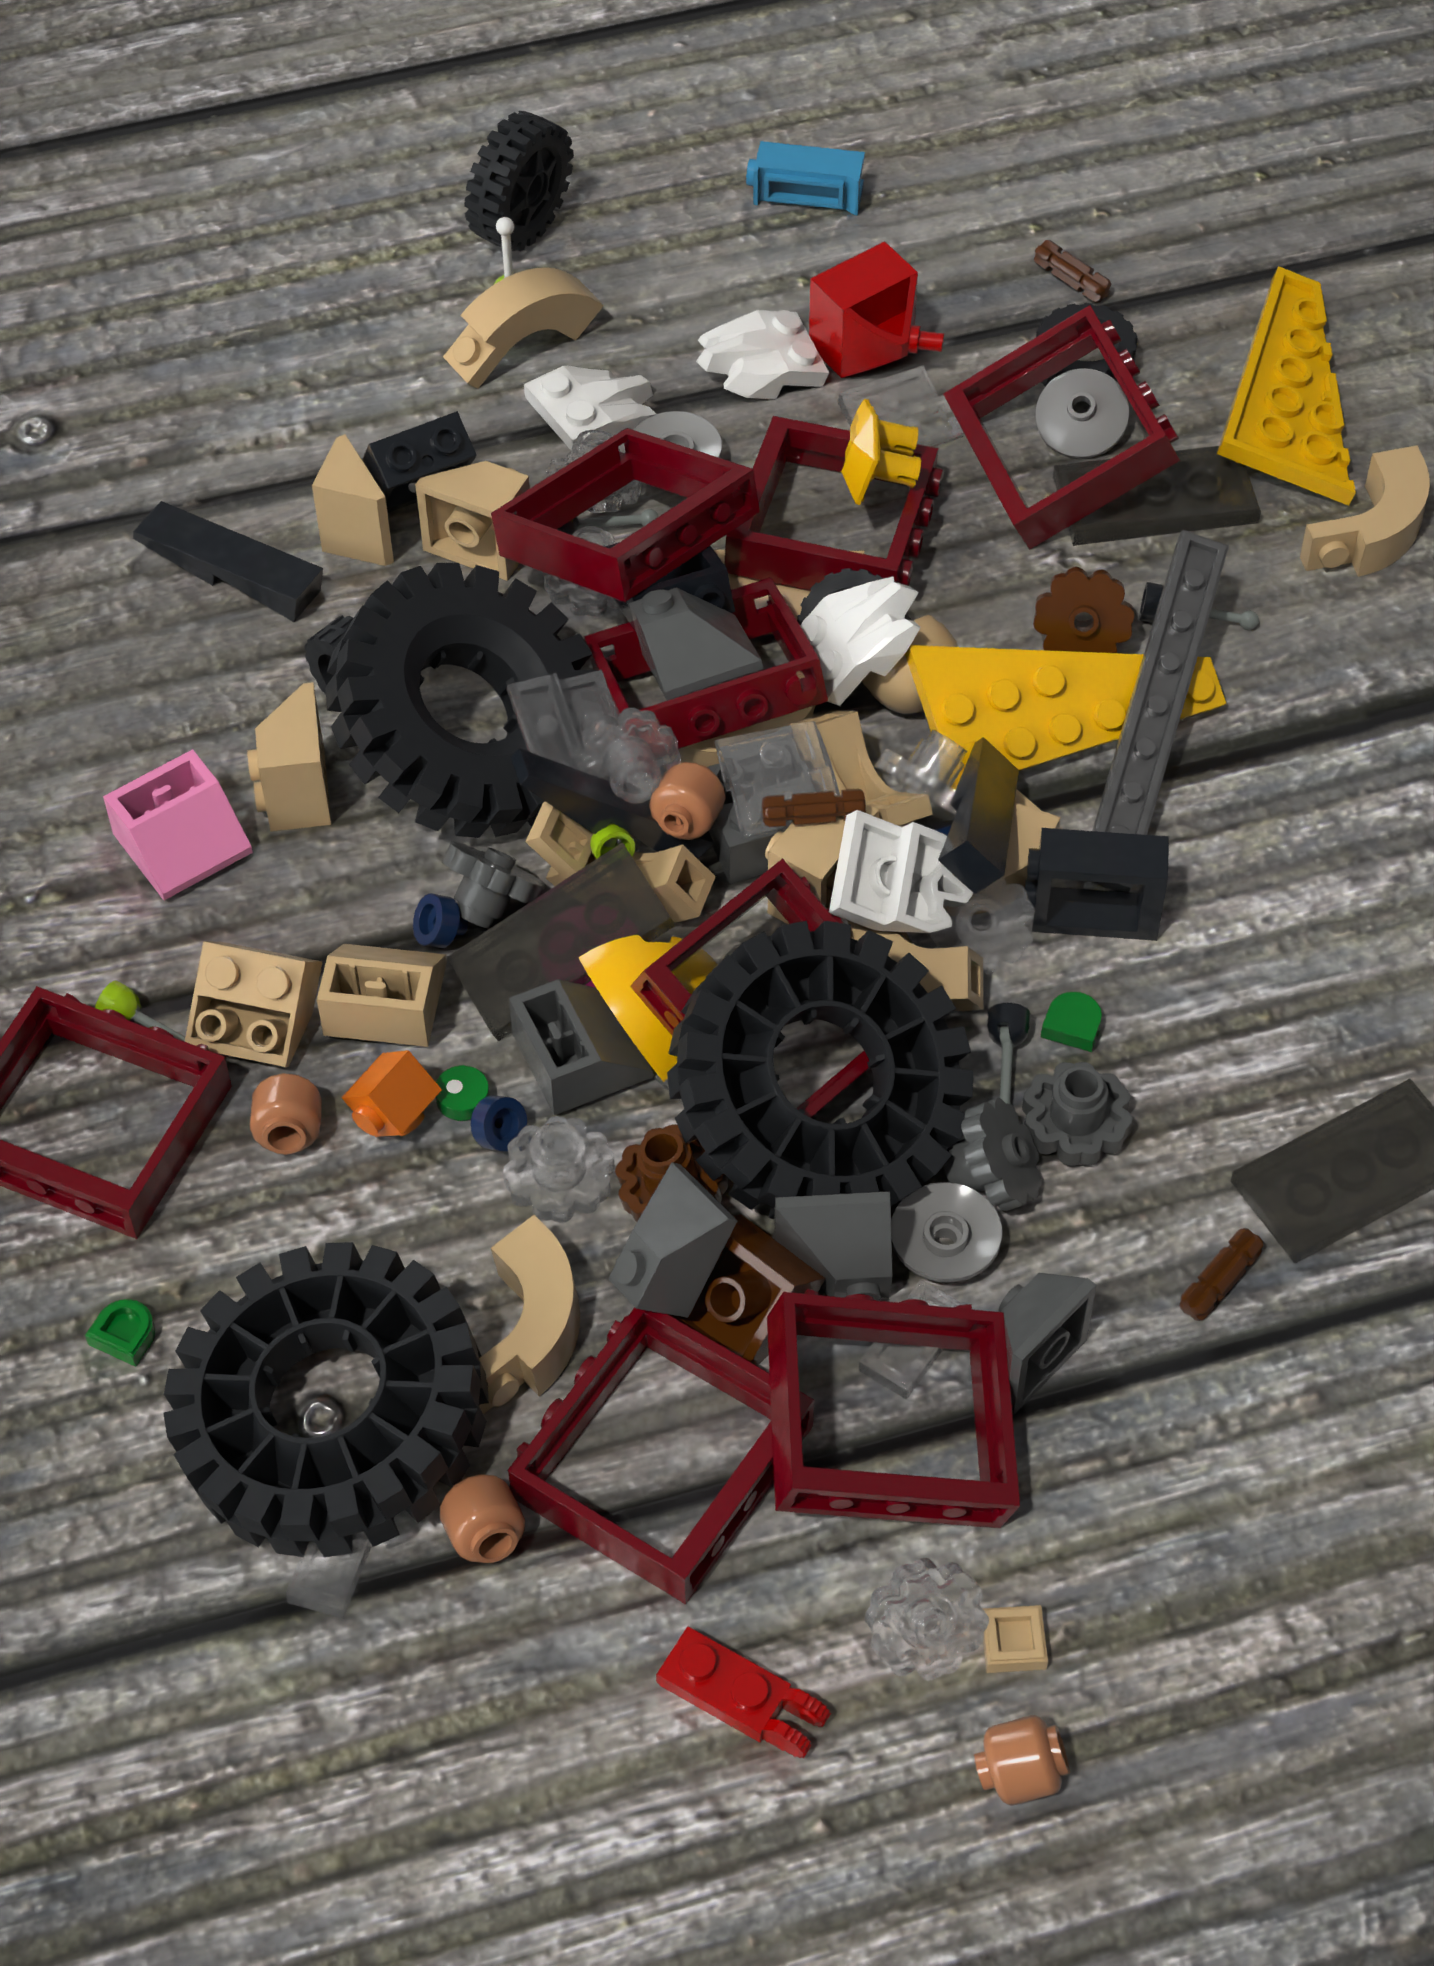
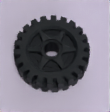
M519 111L518 114L514 112L508 115V120L503 119L497 124L498 132L492 130L487 136L489 145L487 147L482 145L477 153L481 159L479 163L474 162L470 172L475 174L474 179L468 180L466 190L471 192V194L465 197L464 207L468 208L465 218L466 221L470 222L468 225L470 230L497 246L502 247L501 234L496 230L497 221L502 217H508L513 221L514 230L510 237L511 250L514 252L516 250H525L526 245L532 246L536 243V236L541 238L546 232L545 223L552 224L556 217L553 212L555 207L560 209L564 201L560 198L561 193L567 192L570 182L566 181V177L571 175L573 165L568 163L574 158L573 149L570 148L572 140L571 137L567 136L568 132L561 126L526 111Z

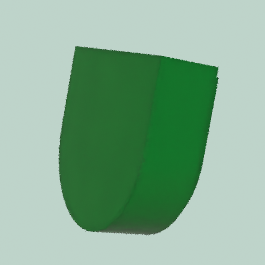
M1066 992L1057 996L1049 1006L1042 1025L1041 1038L1092 1052L1102 1018L1099 1004L1091 996L1081 992Z
M123 1299L109 1304L100 1312L85 1334V1338L89 1346L136 1367L154 1340L155 1325L149 1309L144 1304L136 1300Z

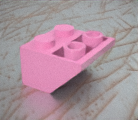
M193 749L103 796L113 835L163 900L174 896L253 853L252 846L219 781Z

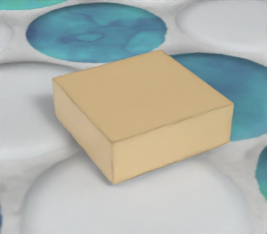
M1041 1605L981 1609L980 1618L986 1673L1047 1670L1048 1657Z

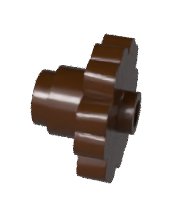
M1073 567L1067 570L1066 573H1059L1053 576L1051 579V592L1040 594L1036 599V612L1033 619L1035 630L1044 634L1043 649L1047 651L1117 653L1116 643L1126 642L1132 636V623L1135 616L1133 606L1123 601L1125 596L1123 583L1112 578L1103 569L1097 570L1088 576L1082 568ZM1082 612L1089 613L1093 617L1087 621L1075 619Z
M677 1124L666 1126L663 1129L655 1128L649 1130L645 1134L641 1145H630L624 1149L622 1160L615 1168V1173L621 1186L618 1195L622 1206L626 1212L633 1216L636 1222H638L672 1162L681 1164L719 1203H721L722 1195L728 1188V1181L724 1173L715 1181H712L696 1161L705 1152L698 1139L685 1143Z

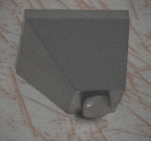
M679 588L655 590L647 593L642 599L629 603L642 655L667 701L764 669L761 658L734 614Z
M672 1162L632 1230L608 1279L636 1309L688 1318L737 1220L681 1164Z
M890 1192L775 1198L774 1240L826 1278L820 1290L826 1295L834 1297L865 1294L877 1301L881 1298H890L892 1283Z
M1038 1273L1025 1287H1022L1020 1284L1014 1286L1002 1300L999 1312L1004 1313L1013 1415L1087 1341L1097 1286L1090 1279Z

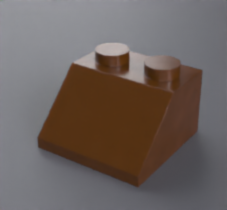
M739 1214L733 1216L737 1223L689 1317L670 1316L758 1367L769 1355L767 1316L783 1292L804 1294L807 1289L818 1292L826 1278L743 1215Z

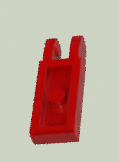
M687 1626L656 1674V1682L664 1689L759 1743L765 1740L780 1750L786 1751L789 1755L791 1754L798 1758L806 1756L812 1746L810 1744L811 1741L797 1729L792 1728L781 1720H776L781 1709L818 1727H823L831 1715L827 1706L816 1698L811 1697L810 1694L801 1689L791 1688V1684L689 1626Z

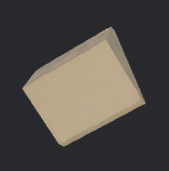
M346 434L336 437L312 484L322 552L383 566L392 564L394 559L386 497Z

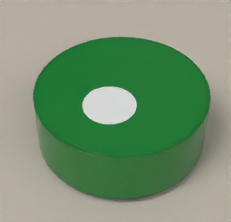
M460 1065L445 1070L436 1080V1083L442 1089L435 1097L437 1107L444 1116L452 1120H471L476 1105L483 1098L490 1096L488 1081L485 1075L480 1070L471 1066Z

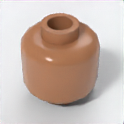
M688 762L673 765L663 775L652 793L649 804L651 816L668 835L686 840L700 838L711 829L723 808L725 801L724 786L714 772L703 765Z
M278 1074L260 1082L253 1092L251 1104L250 1131L254 1140L265 1149L277 1154L286 1155L303 1151L311 1146L319 1136L321 1125L322 1098L318 1088L310 1080L295 1074Z
M479 1474L461 1479L460 1482L456 1483L446 1493L440 1505V1520L454 1549L460 1557L471 1562L494 1563L508 1557L514 1551L525 1530L524 1515L509 1486L503 1479L495 1475Z
M1036 1715L1022 1717L989 1727L984 1735V1751L974 1754L976 1769L983 1789L995 1788L999 1798L1010 1806L1058 1793L1061 1788L1062 1776L1070 1774L1066 1750L1058 1727L1056 1725L1047 1727L1046 1723Z

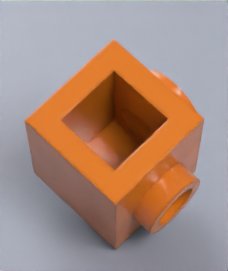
M406 1050L382 1053L341 1098L351 1108L354 1122L364 1132L375 1137L405 1136L422 1123L425 1117L423 1111L442 1089L412 1053Z

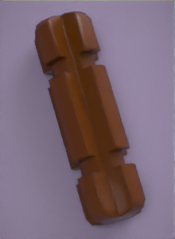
M1045 240L1041 245H1038L1034 257L1036 264L1047 271H1050L1052 268V275L1078 292L1084 290L1082 294L1094 303H1100L1104 298L1108 297L1112 284L1108 278L1099 272L1092 274L1094 272L1093 268L1068 251L1061 253L1062 247L1051 240Z
M859 788L841 790V795L837 796L834 795L833 790L791 794L792 799L784 800V794L765 796L762 800V817L767 827L786 826V821L793 820L794 825L836 822L837 816H843V821H845L846 815L856 810L866 813L865 795L863 790Z
M1239 1229L1228 1241L1230 1245L1223 1247L1197 1277L1199 1281L1192 1283L1181 1295L1179 1305L1181 1310L1190 1315L1194 1320H1204L1215 1308L1214 1303L1221 1301L1246 1272L1244 1268L1251 1266L1261 1255L1264 1243L1258 1235L1253 1234L1249 1229Z

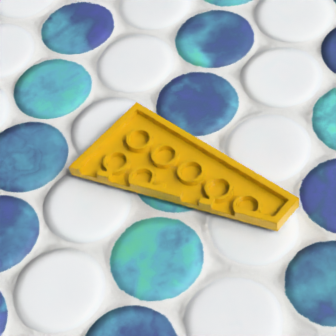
M1278 266L1265 299L1217 454L1349 506L1356 491L1354 480H1349L1347 467L1350 463L1348 448L1343 447L1341 431L1344 428V420L1336 373H1331L1329 361L1332 357L1331 343L1326 342L1324 326L1327 319L1321 283Z
M910 645L905 656L952 793L957 788L975 742L982 737L989 741L1019 771L1119 740L1144 654ZM1197 657L1180 720L1226 705L1211 657Z

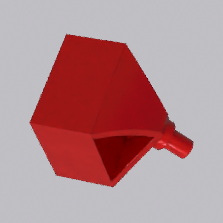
M885 241L810 278L809 336L822 360L841 378L888 364L907 356L908 353L917 354L918 349L942 352L944 333L921 331V326L915 325L918 272Z

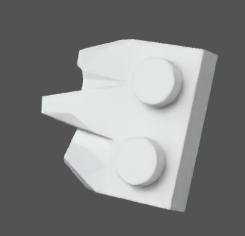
M756 310L720 325L701 335L698 339L700 344L706 349H704L696 362L707 372L727 374L728 378L723 383L724 389L745 398L777 399L783 385L823 387L829 375L828 369L797 312L787 310Z
M561 366L524 384L525 398L573 453L605 438L608 440L626 428L634 430L644 419L656 414L650 407L642 405L653 396L650 381L641 375L618 378L608 370Z
M894 576L868 582L829 594L803 620L800 627L820 660L828 696L827 702L840 706L870 671L886 676L904 656L921 628L915 621L905 619L907 611L919 593L910 586L894 582Z
M859 810L846 815L829 908L830 914L877 931L931 933L952 927L951 917L943 906L956 907L967 904L973 892L938 861L947 838L943 833L915 822L900 827Z

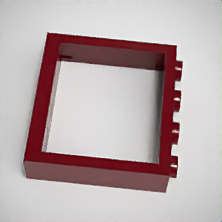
M1091 305L943 393L1011 522L1029 550L1180 461L1171 445L1179 437L1165 414L1156 419L1152 410L1160 406L1146 381L1139 385L1135 383L1133 377L1140 374L1137 365L1127 348L1119 353L1117 352L1114 345L1122 341L1110 319L1102 324L1100 323ZM1098 348L1149 436L1031 507H1028L980 418Z
M773 416L752 468L754 469L760 513L726 535L724 565L727 568L728 574L757 580L771 577L774 583L810 590L816 582L820 583L824 580V576L832 572L834 574L842 572L841 569L851 568L853 571H859L860 569L868 570L873 575H879L883 579L894 576V582L909 586L914 561H911L910 557H919L924 537V530L920 529V527H929L933 513L934 499H930V496L939 497L944 469L936 468L939 448L917 444L915 450L912 449L913 455L911 457L917 456L921 459L919 477L916 480V485L913 488L910 487L887 558H881L759 533L786 462L841 472L845 463V451L850 441L849 430Z
M626 428L491 513L501 557L626 602L760 513L754 469ZM623 443L625 446V453L619 452L618 447ZM633 480L687 497V499L610 549L557 530Z
M771 577L732 589L735 612L732 614L736 616L749 639L772 632L789 662L640 710L631 711L617 682L651 671L642 655L638 636L631 624L627 622L584 636L585 642L592 652L590 657L592 669L600 671L605 689L603 696L635 763L828 701L819 657ZM768 595V606L756 609L754 599ZM613 645L615 654L604 657L600 648ZM649 719L650 727L640 730L637 723Z
M783 858L647 967L631 984L630 987L671 1035H673L674 1028L684 1019L685 1014L681 1011L691 996L673 972L765 897L770 900L789 924L807 921L809 931H815L824 921L843 923L840 917L830 914L829 909L825 908L811 892V887L806 877L804 876L800 879ZM865 1051L855 1057L796 1109L804 1110V1115L810 1118L868 1069L867 1062H869Z
M36 986L0 1040V1110L51 1034L194 1087L130 1190L0 1139V1186L138 1239L232 1087L226 1059L222 1055L209 1051L208 1045H192L174 1038L172 1034L160 1027L152 1026L147 1028L128 1021L117 1011L111 1009L99 1010L81 1003L71 994L66 993L65 996Z
M807 1289L804 1294L783 1292L767 1316L775 1510L781 1512L1001 1528L1020 1507L1004 1313L973 1310L972 1304L958 1305L953 1308L930 1306L926 1301L919 1299H908L898 1303L877 1301L865 1294H853L846 1297L823 1296L810 1289ZM797 1335L970 1351L980 1481L803 1467Z
M634 1307L621 1323L615 1320L607 1335V1344L597 1357L590 1355L581 1364L574 1379V1387L564 1400L557 1398L551 1403L543 1416L541 1430L531 1443L523 1442L516 1449L517 1458L507 1470L510 1489L517 1502L686 1605L774 1482L772 1420L672 1558L545 1481L647 1347L771 1420L770 1376L768 1372L670 1315L636 1309ZM799 1391L803 1441L813 1427L814 1399Z

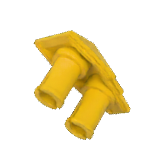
M869 399L862 401L850 426V441L845 451V463L841 471L857 505L864 501V495L869 482H872L874 478L913 488L916 485L921 468L920 457H911L913 455L912 449L915 450L918 441V427H909L879 420Z

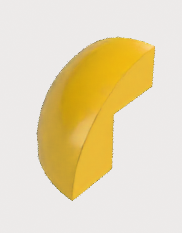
M633 935L615 939L580 956L579 960L592 982L656 1074L663 1082L667 1081V1072L677 1064V1056L668 1054L672 1035L630 986L647 967L680 942L682 938L672 936L670 943L646 942L641 936ZM701 949L677 968L673 974L692 995L693 991L717 966V963L706 951Z

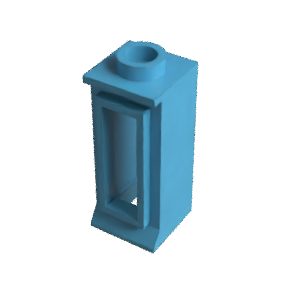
M760 141L757 158L749 159L746 174V185L753 186V205H758L759 201L842 209L858 216L864 187V179H861L865 152Z

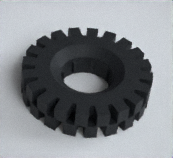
M436 563L428 575H426L422 566H418L401 572L393 584L388 580L370 595L339 638L341 641L332 653L327 673L334 676L325 687L327 711L341 712L331 728L340 749L354 746L359 747V752L349 765L364 784L369 783L380 775L389 782L378 797L380 800L398 813L410 799L419 804L415 823L439 831L449 818H454L455 836L480 838L490 825L495 837L517 833L526 822L533 826L543 802L546 801L520 785L511 756L521 748L586 773L594 764L602 746V743L597 741V739L606 730L607 707L595 704L605 693L599 670H580L591 657L592 652L580 633L563 640L559 638L557 634L569 619L552 602L537 615L529 610L537 592L535 589L515 578L503 594L498 592L499 571L475 565L464 581L460 563ZM440 665H455L466 668L485 679L494 688L504 704L508 720L503 728L507 731L506 738L499 741L493 738L488 743H474L460 739L442 728L430 715L423 702L420 686L424 682V677L421 675V671L428 667L436 669Z
M807 921L781 925L769 937L763 931L743 942L730 956L727 955L693 991L681 1011L685 1014V1017L673 1031L668 1054L677 1056V1064L667 1072L670 1099H682L684 1110L675 1117L684 1142L688 1143L698 1139L705 1152L696 1161L712 1181H715L724 1173L735 1183L728 1195L750 1210L761 1202L771 1206L770 1219L775 1217V1198L890 1192V1205L897 1204L921 1188L923 1183L939 1172L952 1156L947 1149L961 1140L963 1134L961 1124L965 1119V1113L959 1110L961 1105L973 1097L974 1071L960 1069L959 1061L971 1053L964 1026L949 1029L944 1019L956 1007L942 985L929 993L923 988L919 982L929 970L911 953L906 954L900 961L896 962L888 956L893 941L870 930L859 940L851 939V924L824 921L815 931H809ZM802 1020L804 1025H808L814 1020L826 1021L843 1029L842 1032L851 1034L858 1041L869 1059V1062H867L868 1068H872L873 1093L862 1105L866 1112L861 1119L846 1123L844 1118H840L833 1124L824 1123L804 1115V1110H797L788 1101L778 1084L780 1080L779 1074H775L773 1064L774 1048L785 1038L781 1033L784 1026Z
M353 1242L326 1243L323 1263L315 1264L306 1246L280 1253L279 1258L283 1275L272 1280L261 1262L238 1275L236 1279L243 1289L245 1296L238 1302H235L219 1290L200 1310L210 1327L209 1331L205 1332L188 1327L175 1350L185 1369H168L164 1396L173 1410L163 1414L167 1438L176 1450V1453L173 1455L204 1505L221 1524L227 1521L236 1536L258 1548L264 1539L267 1538L277 1554L304 1558L309 1541H314L323 1557L353 1553L352 1534L364 1531L372 1547L399 1536L400 1533L393 1517L406 1510L419 1523L441 1505L432 1487L438 1481L451 1488L460 1482L470 1467V1463L462 1449L463 1445L479 1448L487 1423L479 1406L489 1403L486 1373L479 1360L482 1355L459 1304L448 1288L444 1287L441 1289L435 1275L415 1260H412L405 1268L396 1251L372 1245L364 1261H362ZM334 1348H347L351 1352L358 1350L374 1358L371 1362L380 1378L378 1389L374 1398L370 1399L368 1408L353 1423L330 1435L315 1438H301L296 1433L290 1436L274 1428L277 1425V1421L270 1410L272 1395L276 1386H279L282 1377L296 1363L319 1351Z

